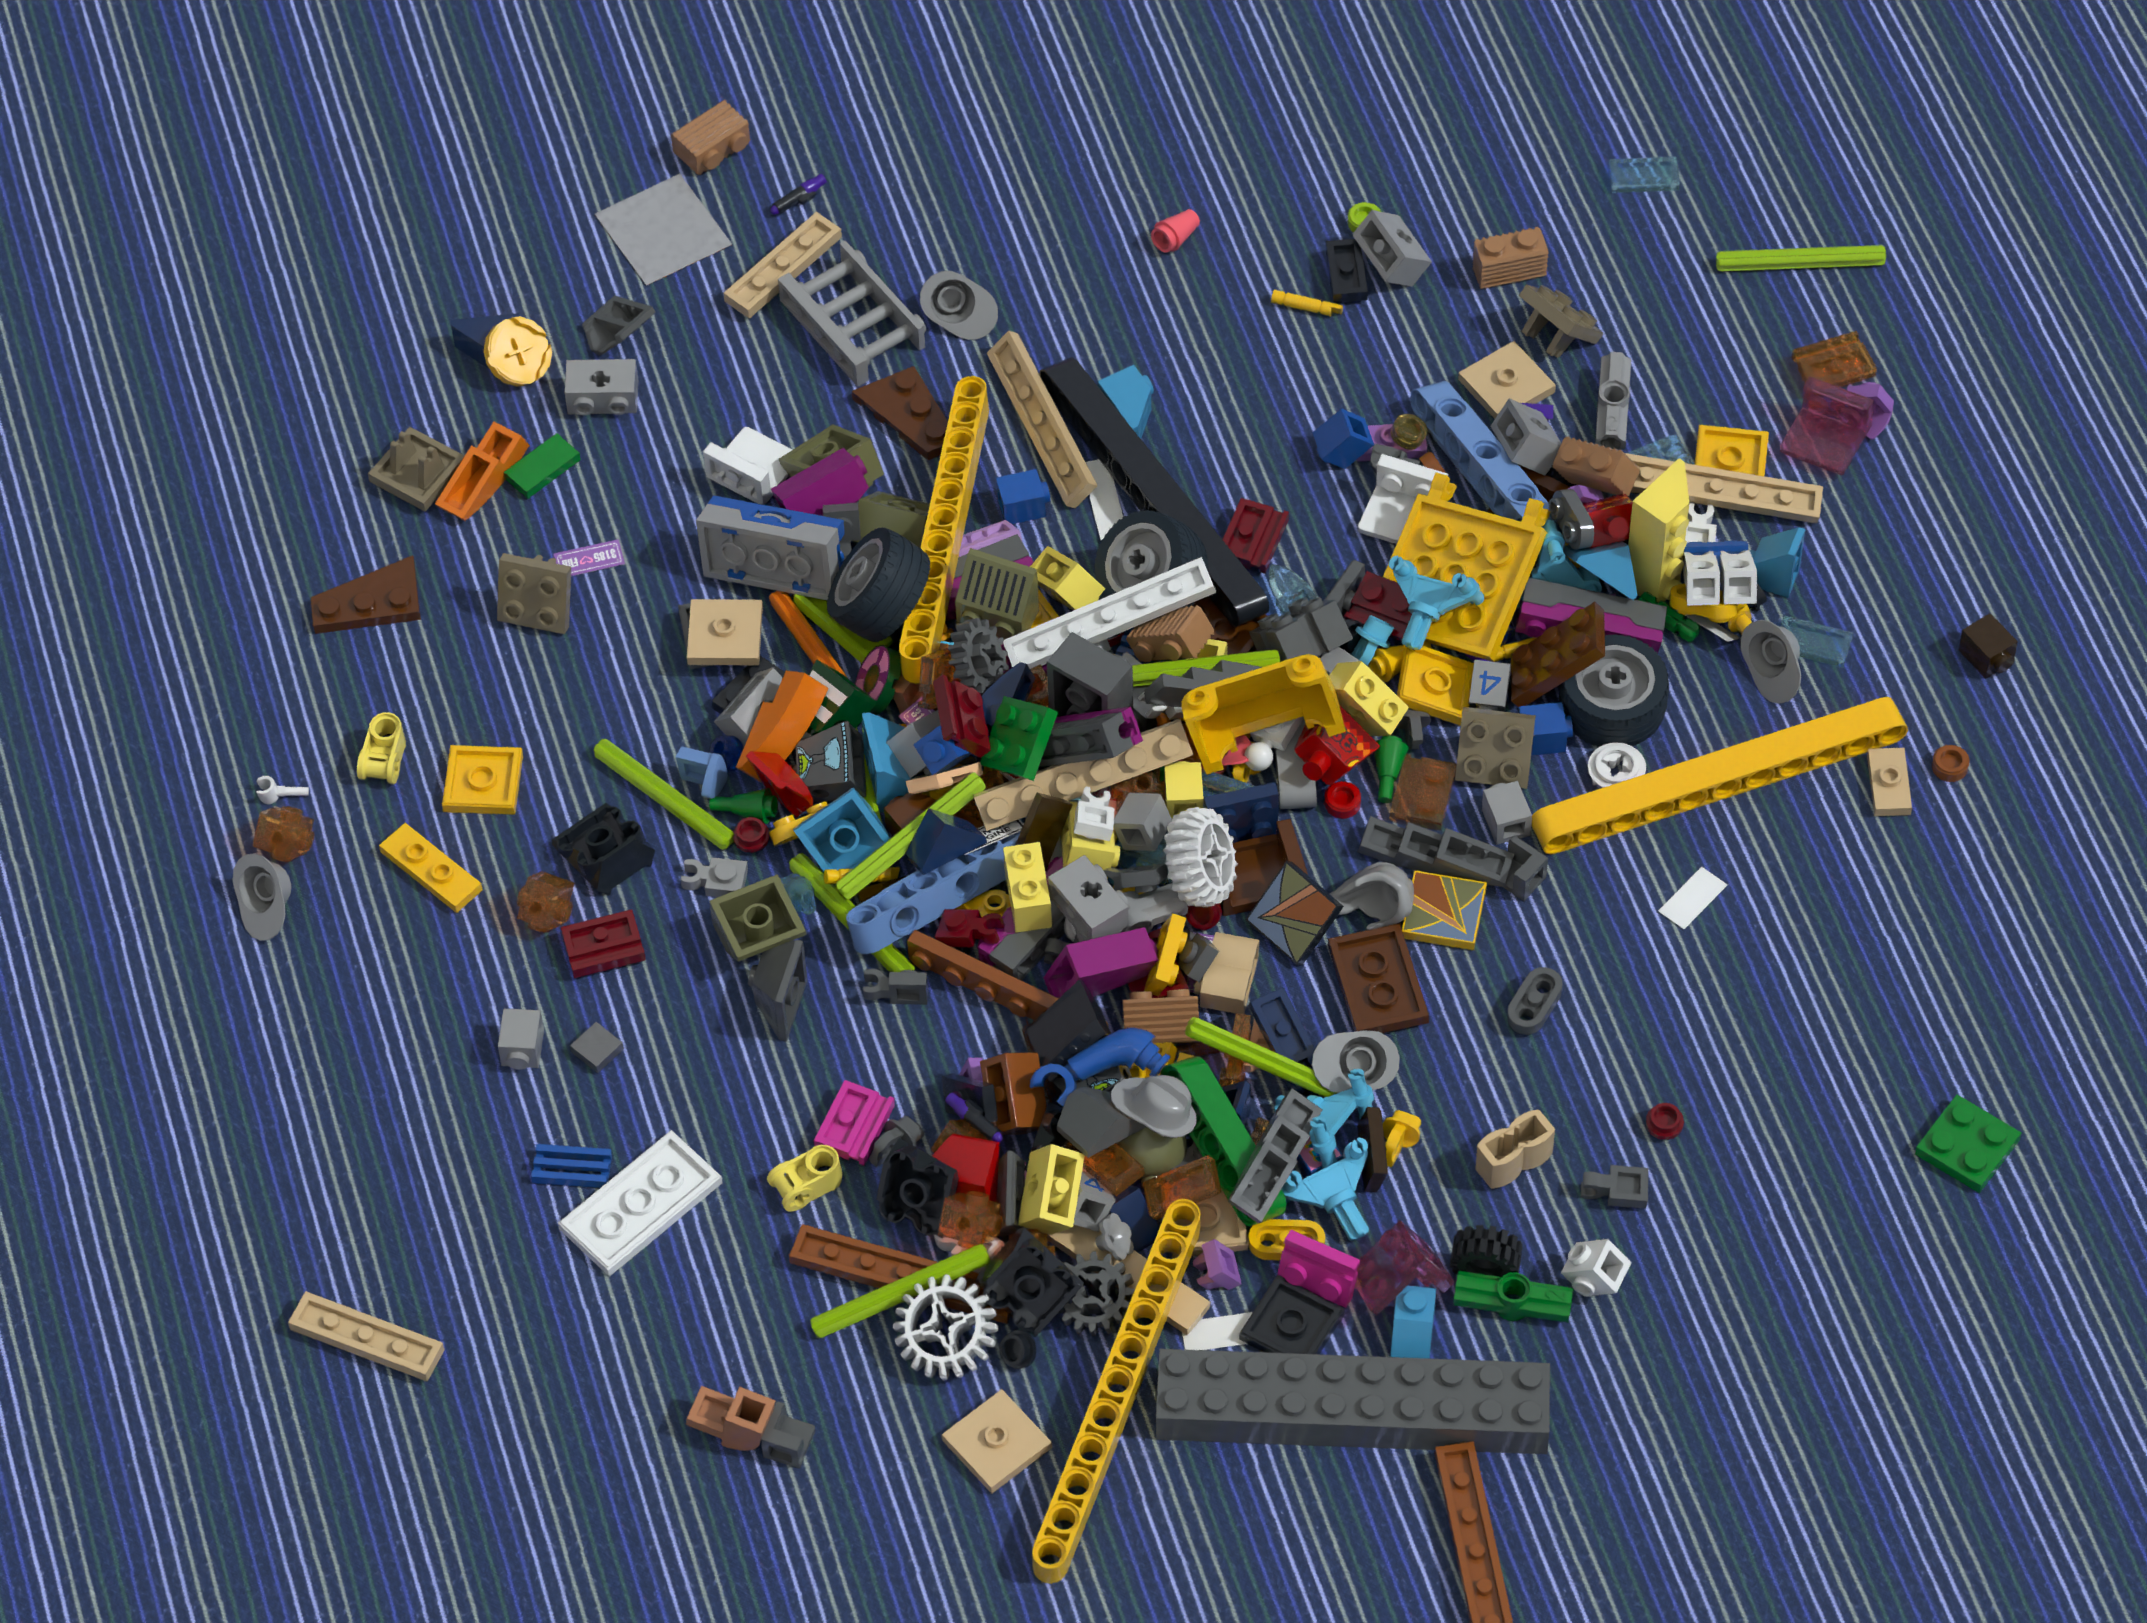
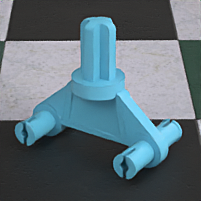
M1547 520L1542 526L1547 534L1539 552L1536 567L1532 569V576L1530 578L1601 592L1602 586L1599 578L1584 567L1580 566L1577 569L1563 552L1565 541L1562 533L1557 531L1555 521Z
M1393 556L1389 561V567L1393 570L1394 577L1410 604L1408 611L1412 613V616L1402 639V644L1410 649L1420 650L1422 648L1431 623L1438 622L1440 615H1444L1446 612L1468 602L1480 605L1484 601V594L1480 591V585L1473 578L1466 577L1465 574H1455L1451 584L1417 574L1415 565L1408 560H1403L1402 557Z
M1362 1069L1351 1070L1348 1074L1352 1088L1329 1097L1322 1098L1315 1095L1307 1097L1308 1100L1323 1109L1319 1116L1310 1121L1312 1129L1309 1132L1313 1150L1320 1155L1323 1169L1338 1162L1334 1153L1337 1146L1334 1135L1356 1107L1359 1112V1119H1361L1367 1107H1372L1371 1102L1374 1100L1373 1090L1366 1084ZM1280 1095L1276 1098L1274 1112H1276L1278 1106L1283 1100V1095Z
M1357 1138L1356 1141L1354 1139L1353 1142L1346 1146L1343 1152L1344 1159L1302 1179L1299 1172L1292 1171L1282 1187L1286 1203L1289 1200L1325 1208L1328 1214H1335L1349 1240L1354 1241L1365 1236L1369 1232V1228L1353 1201L1357 1198L1355 1194L1356 1185L1368 1156L1367 1141L1363 1138Z

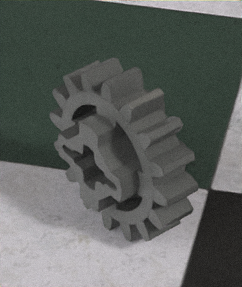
M975 618L957 624V632L951 633L950 636L954 645L948 646V650L951 652L949 665L955 666L954 679H961L960 683L974 688L982 696L1003 675V671L1009 670V666L1006 664L1008 652L1001 648L1004 639L1003 637L998 638L996 636L997 627H989V620L987 619L980 620V618Z
M1096 1251L1091 1252L1090 1260L1084 1261L1083 1257L1077 1254V1264L1075 1266L1067 1262L1064 1264L1084 1283L1072 1298V1303L1070 1304L1068 1301L1057 1314L1065 1313L1062 1317L1065 1326L1075 1322L1074 1329L1077 1334H1081L1085 1327L1089 1328L1092 1337H1096L1100 1327H1103L1107 1334L1112 1333L1110 1325L1112 1322L1115 1321L1119 1325L1122 1324L1123 1317L1121 1314L1127 1311L1130 1304L1127 1300L1132 1299L1135 1289L1128 1287L1134 1283L1131 1274L1123 1275L1126 1268L1122 1261L1113 1266L1111 1254H1107L1102 1261L1098 1259ZM1091 1271H1100L1098 1274H1086ZM1118 1284L1119 1295L1116 1303H1114L1111 1299V1293ZM1084 1286L1089 1290L1092 1289L1094 1292L1100 1291L1103 1302L1092 1295L1088 1297ZM1089 1314H1102L1096 1317H1088Z

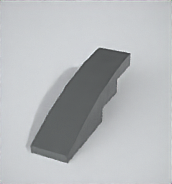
M1220 660L1211 670L1191 667L1181 677L1161 674L1144 690L1146 704L1181 707L1183 697L1197 687L1262 667Z
M1370 816L1357 851L1366 856L1407 869L1487 882V885L1503 887L1506 882L1514 857V853L1448 828L1441 835L1410 822L1407 823L1404 829Z
M1290 1089L1253 1150L1228 1203L1257 1223H1261L1298 1162L1296 1159L1310 1137L1309 1132L1312 1129L1310 1121L1319 1116L1323 1109L1294 1089Z

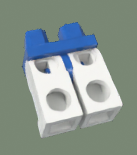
M1747 541L1689 542L1686 544L1683 554V579L1686 585L1687 606L1720 605V582L1723 589L1724 604H1756L1757 569L1751 552L1748 550Z

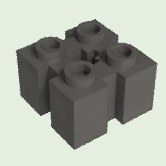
M1307 597L1298 599L1288 605L1289 611L1284 615L1278 616L1277 613L1268 615L1258 621V628L1249 632L1257 651L1278 650L1280 662L1306 654L1319 656L1353 639L1336 601H1322L1320 597L1308 600Z

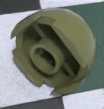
M1146 1127L1111 1145L1114 1162L1120 1172L1129 1179L1141 1180L1142 1187L1162 1186L1164 1178L1171 1176V1169L1181 1164L1187 1153V1137H1163Z

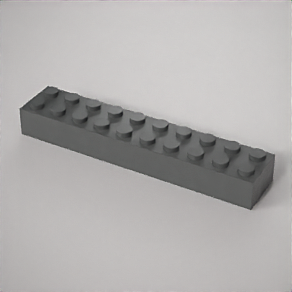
M1159 1349L1156 1440L1435 1450V1447L1474 1441L1476 1452L1547 1454L1550 1363Z

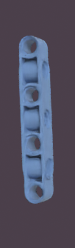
M1441 381L1411 391V406L1417 418L1424 422V426L1430 432L1433 439L1495 515L1521 521L1529 498L1542 501L1544 503L1543 508L1549 510V503L1539 492L1535 484L1517 463L1511 461L1502 444L1449 382ZM1555 521V523H1556V525H1557V531H1559V532L1561 533V529L1559 528L1557 522Z
M1027 816L1020 819L1023 822V824L1025 823ZM1020 832L967 855H962L925 875L917 870L851 909L846 915L854 949L861 954L877 952L898 939L913 933L914 930H918L943 916L945 909H955L1006 880L1003 847L1015 846Z

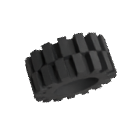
M1476 1225V1229L1467 1226L1465 1230H1458L1457 1235L1455 1234L1450 1267L1454 1274H1458V1271L1502 1277L1510 1272L1519 1273L1523 1249L1522 1242L1517 1241L1518 1237L1514 1234L1508 1236L1509 1231L1502 1229L1500 1232L1496 1231L1495 1226H1490L1489 1229H1484L1483 1225Z

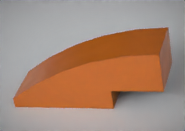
M493 421L478 447L476 448L471 445L435 505L466 521L506 480L504 472L521 460L530 445L520 434Z
M786 670L773 702L762 703L736 768L761 782L746 755L750 751L777 753L786 760L809 728L829 688L806 673Z

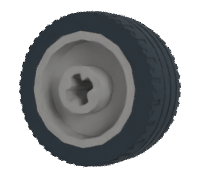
M1145 510L1133 512V514L1130 513L1112 525L1113 527L1104 535L1105 537L1098 547L1094 564L1095 580L1105 588L1101 594L1105 598L1202 557L1208 571V555L1201 538L1186 524L1166 514ZM1195 602L1190 603L1186 606L1190 608V606H1193Z
M885 527L874 529L854 546L840 566L828 594L827 610L829 615L839 624L866 640L879 642L886 639L903 624L918 603L928 580L930 570L928 555L920 547Z
M1606 635L1605 657L1560 684L1559 702L1563 704L1564 715L1571 716L1574 734L1586 743L1598 747L1613 742L1635 746L1650 738L1661 725L1667 709L1669 693L1667 668L1658 653L1652 647H1649L1648 644L1643 643V641L1631 638L1630 636Z

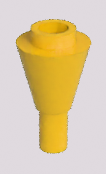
M1423 643V646L1431 648L1430 643ZM1405 646L1377 648L1369 663V668L1382 681H1390L1401 671Z

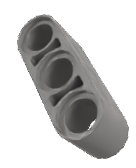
M1304 719L1285 751L1274 748L1280 809L1312 808L1317 806L1316 781L1310 780L1304 775L1302 768L1305 762L1294 750L1306 724Z

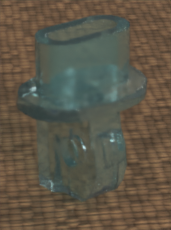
M790 874L787 877L781 878L780 880L796 912H804L806 915L814 913L816 903L811 882L799 874Z

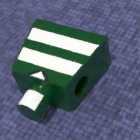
M816 660L809 676L829 689L817 714L800 741L845 721H848L856 729L862 722V713L870 712L878 701L839 671Z

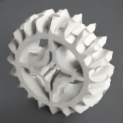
M1188 808L1187 811H1181L1179 814L1173 815L1172 822L1168 823L1167 826L1168 834L1164 835L1166 848L1163 849L1166 854V862L1164 864L1167 865L1169 871L1167 877L1172 879L1173 891H1177L1180 901H1185L1188 906L1210 907L1228 899L1229 892H1232L1234 889L1233 881L1237 879L1235 867L1238 865L1235 861L1236 850L1232 844L1234 838L1228 833V824L1223 823V817L1221 814H1216L1214 809Z
M949 1275L943 1276L942 1286L937 1285L934 1277H929V1289L924 1290L919 1283L915 1284L914 1289L919 1295L913 1299L910 1295L905 1294L903 1300L909 1305V1308L898 1307L896 1309V1314L905 1319V1321L893 1324L895 1331L904 1333L895 1339V1344L898 1347L907 1346L902 1351L901 1356L904 1360L914 1358L911 1367L915 1371L920 1370L926 1364L925 1375L929 1378L934 1376L937 1368H939V1375L942 1380L948 1379L949 1369L952 1368L957 1378L963 1377L961 1366L967 1364L971 1371H976L977 1365L973 1359L976 1356L984 1361L988 1359L986 1352L981 1349L983 1345L994 1347L996 1344L994 1339L986 1336L987 1333L998 1331L996 1323L986 1322L997 1315L994 1308H985L988 1305L986 1301L989 1300L987 1295L977 1297L980 1290L978 1285L972 1284L966 1289L967 1281L963 1277H959L956 1280L954 1287H952V1279ZM944 1299L961 1300L973 1309V1312L966 1315L963 1312L951 1313L948 1311ZM931 1304L933 1311L931 1319L920 1325V1329L916 1330L921 1313ZM942 1314L951 1324L948 1333L950 1342L940 1331L943 1321ZM972 1325H975L972 1339L964 1349L959 1351L958 1341L960 1336L964 1332L971 1330ZM927 1340L928 1343L942 1342L948 1356L928 1354L920 1348L918 1342Z

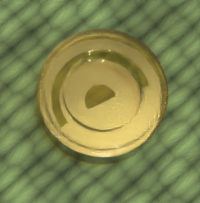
M1402 414L1396 418L1390 433L1393 441L1400 447L1416 449L1422 445L1427 436V426L1415 415Z

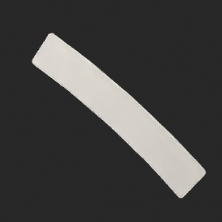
M1100 460L1086 462L1098 485L1089 494L1102 541L1105 537L1104 535L1113 527L1112 525L1116 524L1119 519H1122L1123 514L1113 476Z

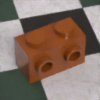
M1003 1053L980 1061L983 1082L994 1085L998 1118L997 1121L991 1123L1001 1130L1002 1135H1023L1037 1131L1047 1107L1044 1087L1030 1088L1031 1078L1034 1072L1040 1068L1038 1053Z

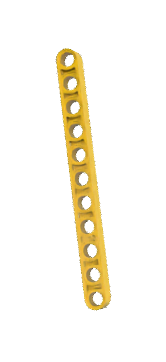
M976 376L962 378L955 386L921 543V549L928 555L930 560L928 580L918 603L904 621L899 644L902 675L905 680L915 684L928 681L935 671L989 415L986 383L983 379Z
M1890 697L1879 698L1545 806L1533 813L1531 826L1546 854L1560 853L1867 753L1868 749H1877L1894 744L1905 737L1908 732V726L1893 699Z
M1175 1200L1166 1210L1033 1545V1571L1035 1576L1044 1583L1052 1584L1059 1582L1068 1572L1198 1241L1201 1213L1196 1203L1191 1200ZM1180 1219L1189 1220L1191 1224L1188 1226H1179L1175 1224V1222ZM1165 1252H1175L1179 1256L1175 1259H1166L1162 1254ZM1158 1284L1166 1289L1162 1292H1153L1149 1290V1287ZM1144 1317L1151 1319L1153 1322L1144 1326L1139 1325L1135 1321ZM1126 1351H1135L1140 1356L1134 1359H1127L1122 1354ZM1120 1384L1127 1389L1116 1393L1109 1390V1387ZM1100 1418H1109L1114 1423L1103 1427L1095 1422ZM1086 1452H1096L1100 1457L1089 1461L1084 1459L1082 1455ZM1073 1486H1082L1087 1491L1081 1495H1073L1068 1490ZM1067 1520L1073 1526L1062 1530L1055 1527V1523ZM1045 1555H1055L1060 1560L1050 1565L1043 1563L1041 1558Z

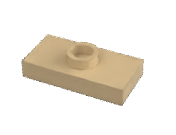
M1905 748L1868 749L1867 761L1874 816L1911 815L1912 803Z

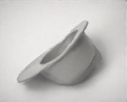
M940 271L930 276L923 284L920 292V305L924 314L954 335L966 340H974L988 335L995 327L998 319V306L994 297L986 289L962 274L954 271Z
M1759 620L1750 623L1744 629L1741 636V651L1755 685L1761 695L1768 701L1778 704L1788 702L1797 694L1801 683V671L1798 663L1800 656L1798 640L1791 631L1784 627H1779L1771 621Z
M256 853L246 854L237 861L232 878L241 918L245 929L253 938L260 941L270 940L279 933L286 915L285 903L291 894L290 877L283 867L270 862L264 856Z
M1368 1030L1343 1032L1329 1035L1318 1043L1312 1057V1069L1318 1082L1331 1092L1340 1093L1352 1088L1348 1074L1354 1069H1362L1366 1084L1372 1090L1385 1087L1394 1079L1399 1070L1400 1057L1396 1045L1388 1036L1380 1032Z
M1160 1075L1123 1079L1115 1084L1111 1091V1101L1117 1110L1161 1136L1171 1138L1184 1137L1191 1133L1196 1125V1113L1191 1105V1093L1188 1087L1175 1077Z

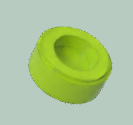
M1361 202L1350 208L1348 212V227L1353 233L1371 210L1380 211L1376 205Z

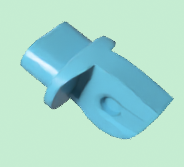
M1369 615L1363 628L1358 626L1355 630L1362 637L1356 645L1352 656L1368 665L1378 645L1389 648L1390 642L1388 638L1394 627L1379 618Z

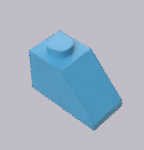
M1131 365L1099 380L1098 387L1141 439L1151 412V394L1154 393V389L1150 379L1146 375L1142 376L1135 365Z
M1797 527L1763 537L1757 550H1750L1757 569V583L1763 591L1789 598L1800 569L1805 529Z
M1408 1285L1397 1286L1390 1357L1430 1359L1436 1288Z

